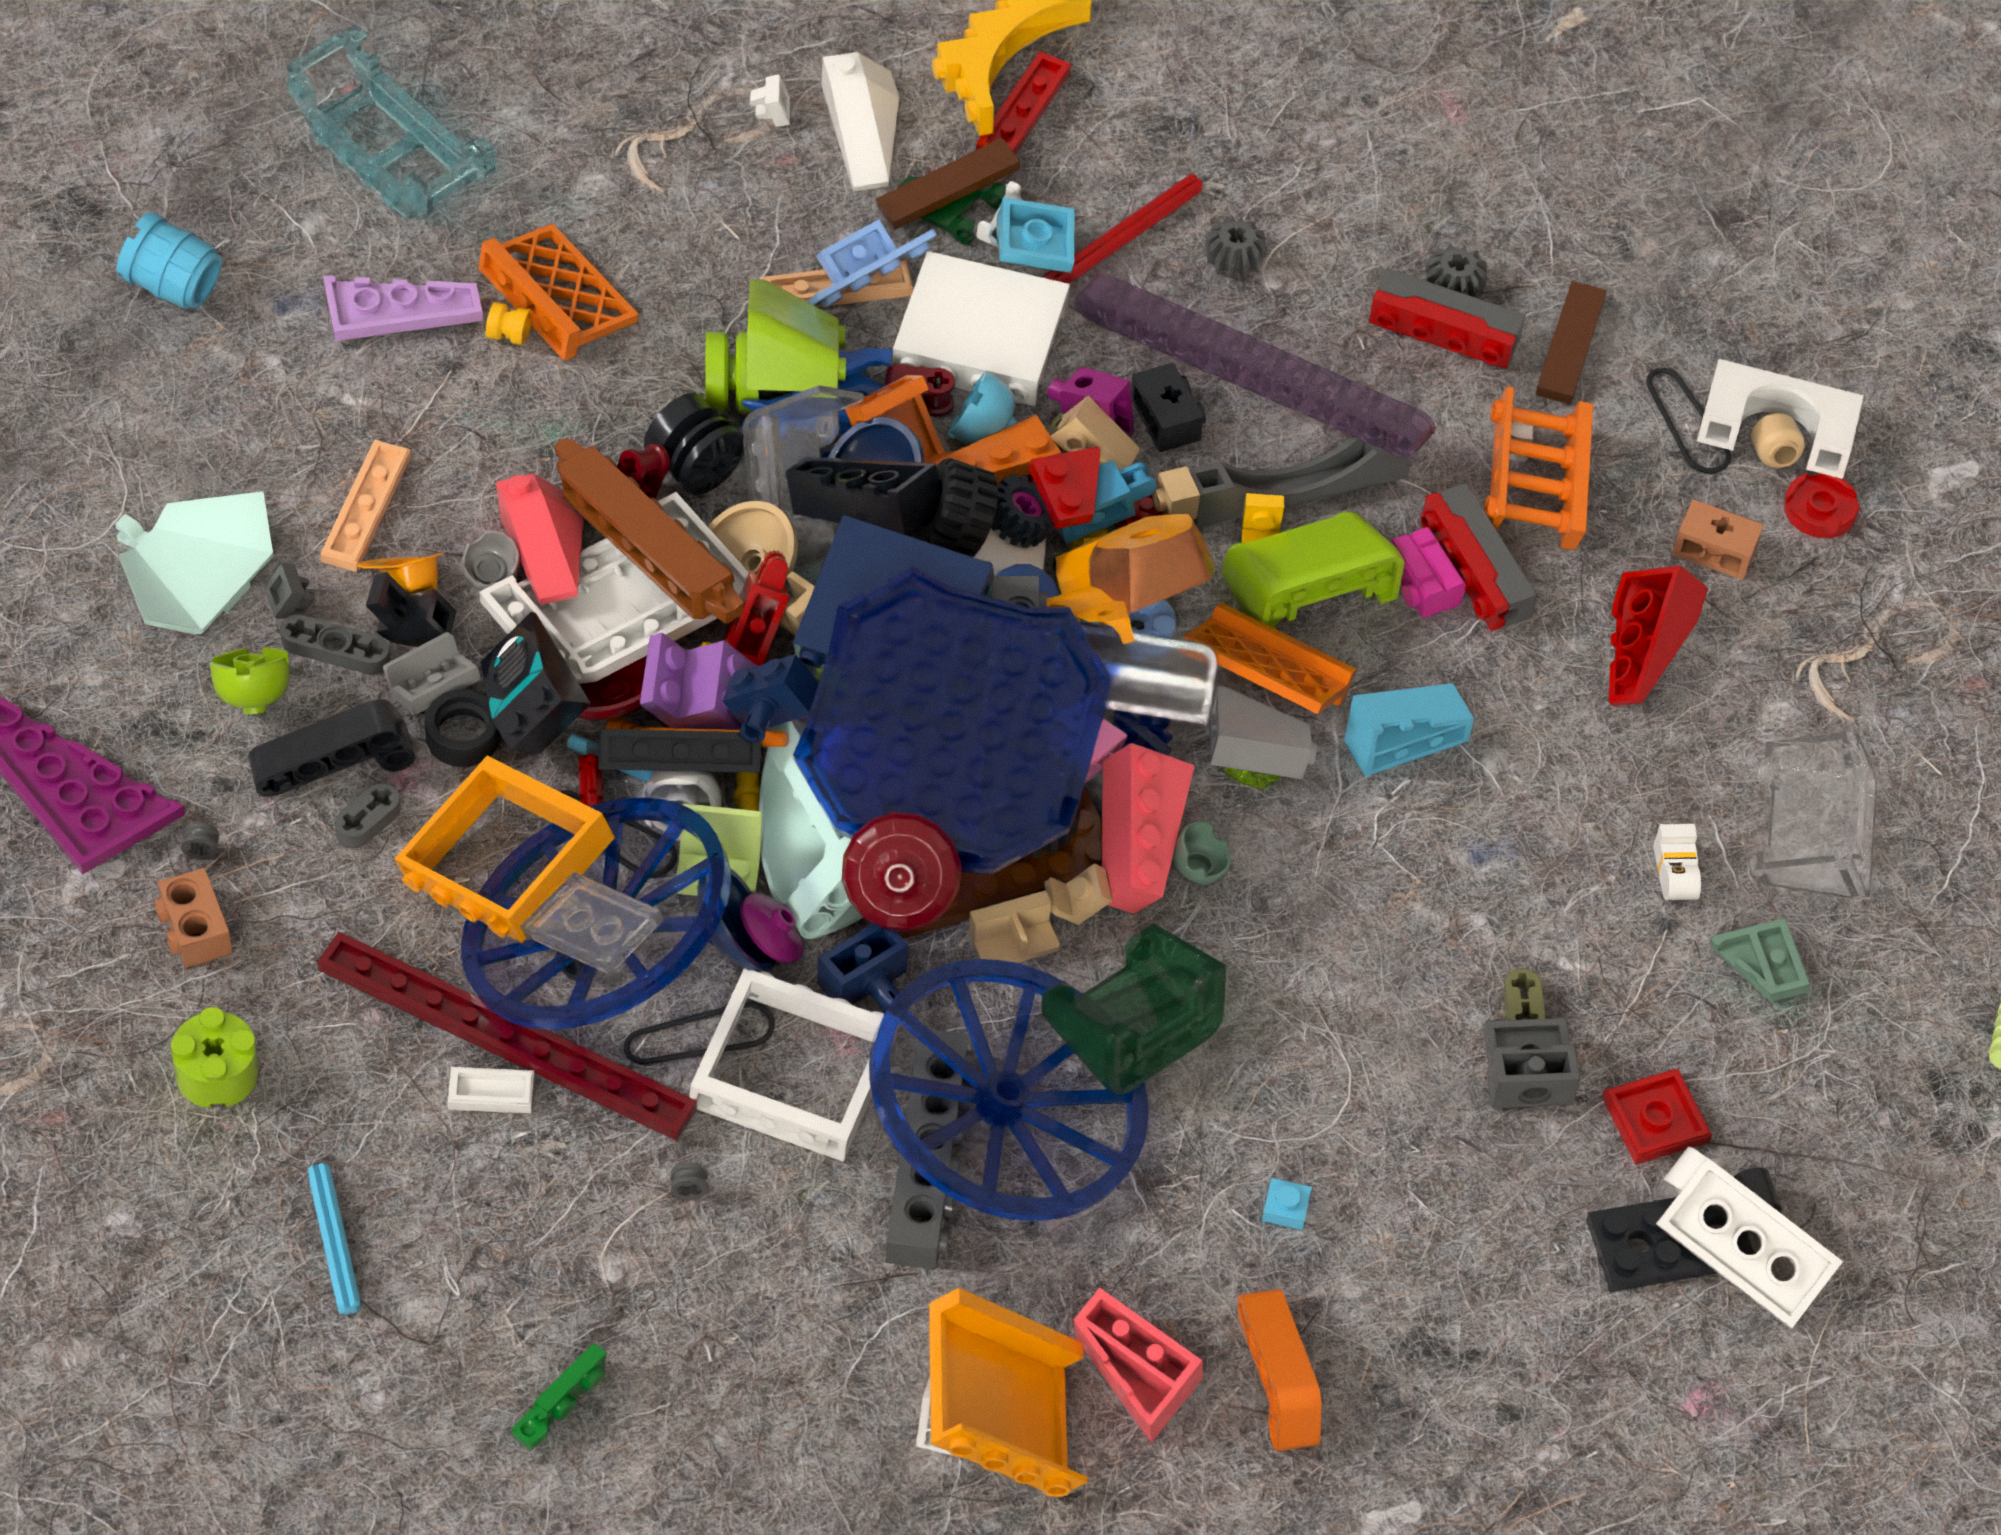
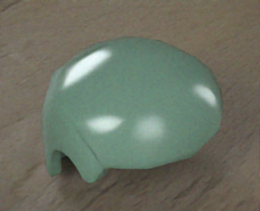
M1194 820L1185 825L1179 833L1172 859L1176 869L1185 878L1199 885H1209L1225 877L1232 860L1228 850V841L1220 840L1215 836L1214 824Z

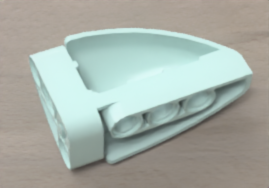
M793 720L783 723L777 730L787 732L789 742L786 747H768L759 794V811L763 814L761 857L773 899L793 913L800 935L806 939H813L835 932L863 918L849 902L841 879L843 854L853 835L871 819L883 816L884 813L874 800L823 771L817 749L824 740L805 723Z

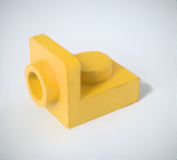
M1246 493L1242 516L1241 542L1247 543L1280 533L1284 511V496Z

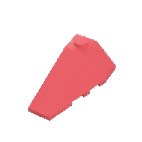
M533 473L516 475L496 482L501 521L507 534L516 541L521 557V565L539 604L544 605L578 597L584 517L563 498L562 489Z

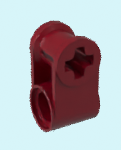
M895 364L886 370L884 386L906 375L924 377L929 390L921 393V396L930 416L943 417L953 410L954 398L951 391H953L955 386V379L953 374L947 369ZM937 378L941 379L940 388H937ZM935 397H938V407H935Z
M653 443L646 446L644 450L628 449L623 451L619 457L617 468L626 477H632L639 485L640 490L649 498L657 500V494L670 467V458L666 449L661 444Z

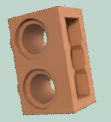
M205 868L157 882L160 898L153 900L154 907L160 923L168 922L170 931L165 932L172 955L180 954L185 968L232 954L229 930ZM194 934H202L196 937L192 936Z

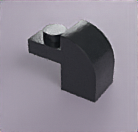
M388 572L374 575L366 602V607L379 619L376 632L380 636L395 644L419 647L446 632L451 634L457 613L435 588L409 595Z

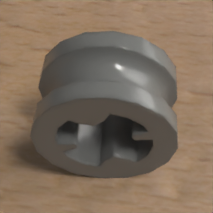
M199 822L185 826L183 829L184 839L181 843V850L185 855L195 859H209L216 855L218 851L217 842L219 840V831L216 827Z
M682 1163L671 1169V1180L673 1181L671 1183V1193L673 1196L685 1200H693L705 1196L708 1193V1183L706 1182L708 1179L707 1168L698 1163Z

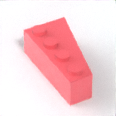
M1133 743L1103 760L1102 867L1106 870L1113 899L1108 906L1135 914L1163 897L1195 765Z

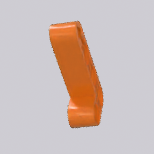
M1277 1288L1239 1294L1237 1296L1239 1321L1269 1401V1431L1274 1450L1281 1452L1319 1445L1322 1412L1320 1390L1282 1289Z

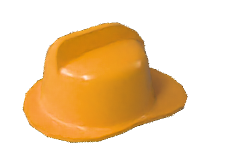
M444 552L425 557L373 559L359 562L356 566L359 568H379L381 573L388 572L410 595L434 588L437 590V556L443 555Z

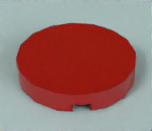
M1806 473L1790 483L1784 498V513L1790 523L1799 531L1816 538H1833L1845 534L1853 527L1860 511V503H1858L1856 498V491L1847 481L1822 473L1808 476L1809 473Z

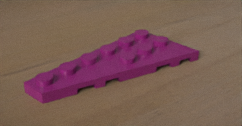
M0 696V774L82 875L185 815L184 805L173 799L168 801L158 795L152 786L145 782L141 784L123 774L122 768L73 739L69 742L56 734L53 727L44 722L42 724L37 723L24 715L21 708Z

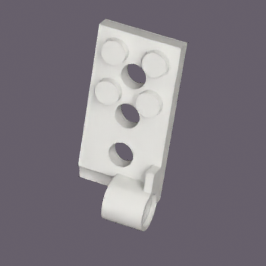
M1689 1146L1663 1179L1679 1195L1656 1224L1790 1329L1793 1328L1843 1262L1724 1169ZM1710 1205L1721 1206L1727 1214L1726 1224L1720 1229H1712L1704 1222V1211ZM1744 1231H1752L1760 1238V1249L1754 1255L1742 1253L1737 1246L1738 1236ZM1777 1257H1786L1794 1264L1795 1272L1790 1280L1780 1281L1773 1276L1771 1265Z

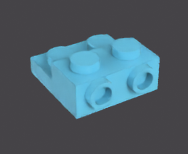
M1003 197L997 214L996 244H999V261L1071 273L1074 265V209Z

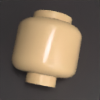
M1774 413L1763 417L1755 424L1751 432V442L1758 457L1764 465L1770 468L1790 466L1803 454L1805 448L1804 437L1794 419L1784 413Z

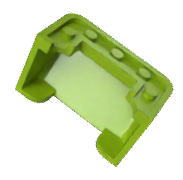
M750 279L746 390L837 393L838 380L845 381L846 358H839V348H845L846 326H839L837 317L767 280Z
M1344 511L1328 519L1251 542H1241L1233 545L1224 557L1221 573L1242 612L1275 629V625L1284 617H1287L1288 621L1296 620L1299 607L1358 589L1362 591L1365 598L1371 597L1374 592L1380 604L1397 600L1405 563L1399 550L1359 513Z

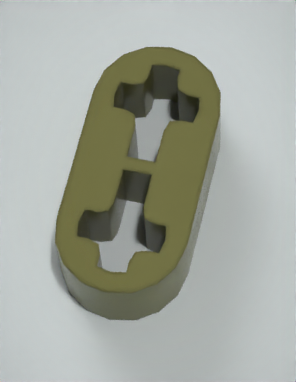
M1518 968L1507 975L1503 987L1505 1020H1520L1522 1013H1527V1019H1545L1542 984L1535 972L1525 968ZM1516 984L1524 985V989L1528 991L1526 999H1521L1520 989L1516 987Z

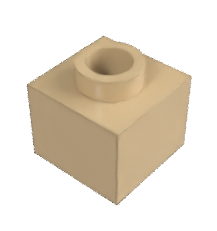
M1188 467L1158 473L1157 489L1152 494L1156 510L1158 512L1162 511L1163 515L1189 514L1192 520L1197 519L1200 493Z

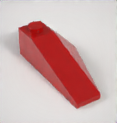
M1681 565L1622 573L1612 604V616L1616 619V632L1611 634V645L1615 647V660L1610 664L1608 702L1612 706L1643 703L1698 622L1708 588Z

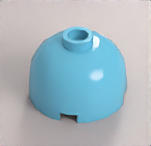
M985 371L963 402L964 406L959 416L956 414L947 435L968 446L1016 424L1017 420L1012 418L1015 409V399L1010 388L999 378Z

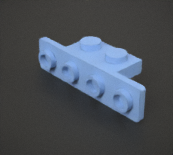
M878 219L820 251L816 257L833 284L816 293L808 303L814 306L821 304L824 309L828 308L843 298L841 292L851 287L852 291L856 292L872 282L871 275L880 271L885 276L900 267L902 264L899 260L907 255H910L912 260L923 255L931 249L928 243L937 236L935 230L932 229L905 245L896 248Z

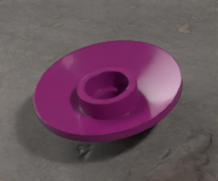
M761 893L748 895L741 903L740 914L743 925L753 942L766 955L780 963L791 964L800 959L804 952V940L796 927V919L793 913L767 895Z

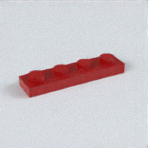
M1039 51L994 116L993 134L982 135L976 143V150L1002 138L1012 152L1016 154L1070 75L1071 64Z

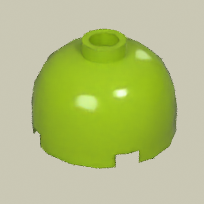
M262 647V654H249V648L238 649L214 656L212 662H210L211 678L215 692L222 701L230 706L243 708L244 714H259L267 711L266 705L279 700L289 685L290 667L288 651L280 648Z

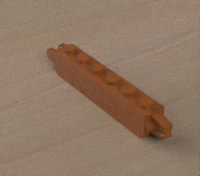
M572 438L559 439L557 444L554 445L555 454L557 457H560L557 462V470L562 481L563 498L692 619H704L712 614L728 624L736 617L741 616L745 608L744 602L733 588L735 579L727 564L724 562L719 563L710 554L703 542L693 539L679 520H673L663 511L662 506L655 498H649L641 491L637 482L630 476L626 477L617 468L611 457L603 456L593 445L584 449L580 444L575 443V440L573 441Z

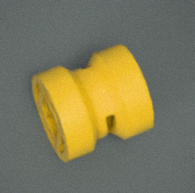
M494 302L487 318L486 337L500 340L505 336L512 344L524 346L531 330L532 310L520 307L517 310L512 309L510 311L506 304Z

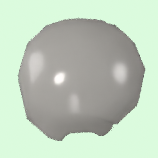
M485 530L478 539L468 543L461 559V568L466 581L479 591L511 575L516 579L521 564L516 541L505 532Z

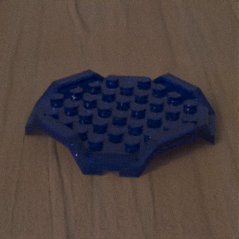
M912 566L888 579L887 584L868 594L863 592L838 606L827 658L805 729L793 753V760L835 832L852 839L853 835L871 819L892 812L919 814L939 824L955 842L962 863V873L994 874L1069 833L1080 803L1100 733L1112 677L1098 654L1094 653L1084 636L1082 627L1069 607L1029 608L953 588Z

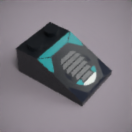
M530 612L480 662L492 720L510 751L541 754L591 705L536 612Z

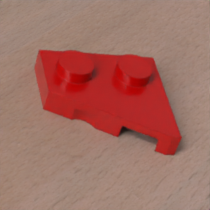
M1099 446L1031 459L1028 469L1055 529L1091 522L1096 501L1101 452Z

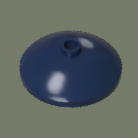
M874 417L866 422L861 421L840 437L828 457L925 463L923 448L917 435L905 424L888 417Z
M719 861L709 863L702 868L697 884L698 912L702 922L701 930L705 939L711 945H714L724 957L742 969L756 972L771 970L776 960L766 955L753 942L741 919V903L748 895L752 894L750 888L726 864Z

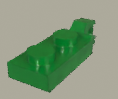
M592 1343L535 1400L534 1406L512 1427L511 1435L529 1451L545 1441L548 1433L547 1426L555 1418L561 1421L567 1417L577 1403L575 1398L585 1389L589 1392L592 1391L606 1375L605 1362L607 1353L596 1343Z

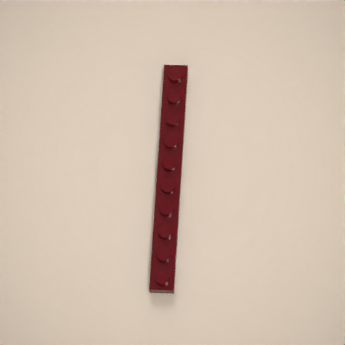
M341 932L337 933L317 961L318 971L526 1070H534L535 1074L675 1141L678 1140L697 1111L696 1100Z

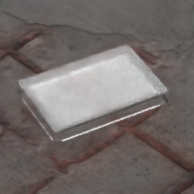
M573 872L520 927L526 937L611 975L660 925L664 917L658 908Z

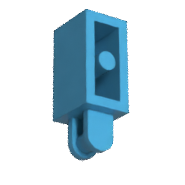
M1113 460L1099 465L1093 518L1090 523L1059 528L1058 531L1065 544L1134 516L1133 502L1150 496L1157 489V483L1154 478L1148 477L1149 469L1146 464L1142 462L1135 463L1121 470H1118Z

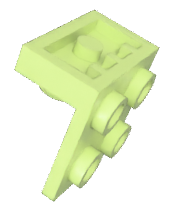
M683 804L681 809L680 855L675 880V894L697 896L700 872L704 866L713 861H719L729 866L742 878L750 888V891L756 893L761 860L762 812Z

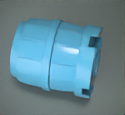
M154 212L146 213L135 224V227L141 229L134 239L127 237L123 244L116 266V272L121 274L118 277L132 285L138 284L160 300H166L186 309L199 307L210 295L218 280L222 268V257L218 255L216 248L198 238L194 233L169 224L164 217Z

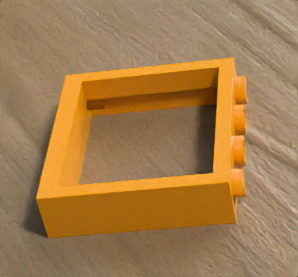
M486 756L394 860L404 875L401 880L411 890L415 892L422 890L430 894L439 905L446 908L451 905L457 908L469 921L476 923L479 920L487 924L496 935L502 938L508 935L523 943L615 837L601 812ZM498 796L575 834L509 910L432 870Z

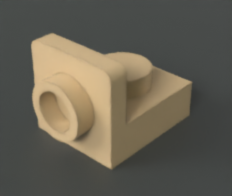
M1097 864L1091 865L1066 884L1054 878H1049L1044 882L1046 892L1051 901V913L1077 925H1080L1113 901L1106 870Z

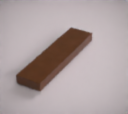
M1000 138L876 198L877 208L893 229L896 230L1020 170V161L1005 141Z
M1571 281L1535 395L1571 405L1607 290Z

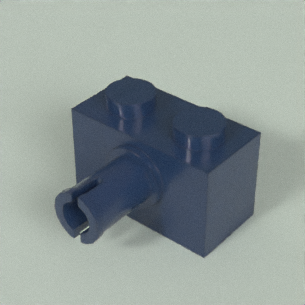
M795 654L782 659H772L766 664L749 669L743 668L738 670L729 679V685L722 702L741 723V735L746 740L756 743L759 739L760 741L764 740L767 728L810 716L822 686Z
M872 924L818 957L817 984L828 997L844 999L851 1003V1005L867 995H871L889 1018H896L897 1014L894 1009L901 1015L910 1003L908 998L904 997L892 983V980L907 972L909 945L896 930H885Z

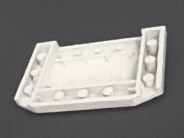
M677 492L659 500L658 502L667 515L673 520H679L693 539L703 542L710 554L719 563L724 562L729 566L735 579L733 588L740 596L749 572ZM607 538L580 552L578 597L540 605L528 578L517 583L513 575L479 592L481 604L507 634L530 612H536L579 684L597 682L645 657L648 652L651 635L663 632L675 641L718 619L712 614L704 619H692Z

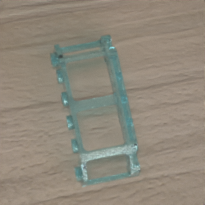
M352 25L287 64V89L294 98L317 143L331 150L341 165L352 169L367 188L374 189L390 209H396L405 219L428 216L433 212V204L469 182L485 180L496 173L495 147L485 138H481L476 142L470 140L463 144L380 69V60L376 53L369 55L361 48V42L367 39V33L358 25ZM345 46L346 57L361 84L351 92L319 110L317 108L314 86L303 71ZM370 104L377 106L408 134L405 138L374 157H371L336 125ZM423 148L448 170L428 184L417 174L410 173L404 177L402 185L385 168L413 150Z

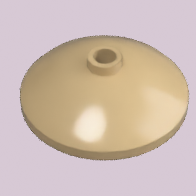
M747 501L728 508L709 524L708 528L748 572L757 574L761 562L764 561L763 557L766 556V553L768 554L769 551L779 550L786 557L785 560L789 567L786 576L792 572L798 552L797 533L790 518L778 507L763 501Z

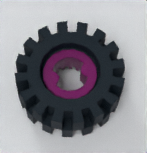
M1012 474L1009 478H1003L998 484V502L991 529L993 532L999 529L1001 531L999 537L1003 540L1006 537L1011 538L1010 544L1014 546L1019 541L1022 548H1028L1030 544L1033 547L1038 546L1051 531L1054 524L1034 480L1028 482L1027 475H1021L1018 479L1017 474Z

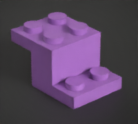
M663 632L651 635L649 638L640 705L671 728L740 730L741 723L722 702V699L728 688L729 679L735 672L743 668L756 667L757 665L724 640L686 651Z

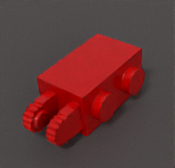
M779 550L766 553L757 574L748 573L740 594L745 608L740 617H736L729 623L723 638L724 641L757 666L764 664L790 597L786 584H784L789 567L785 560L786 557Z

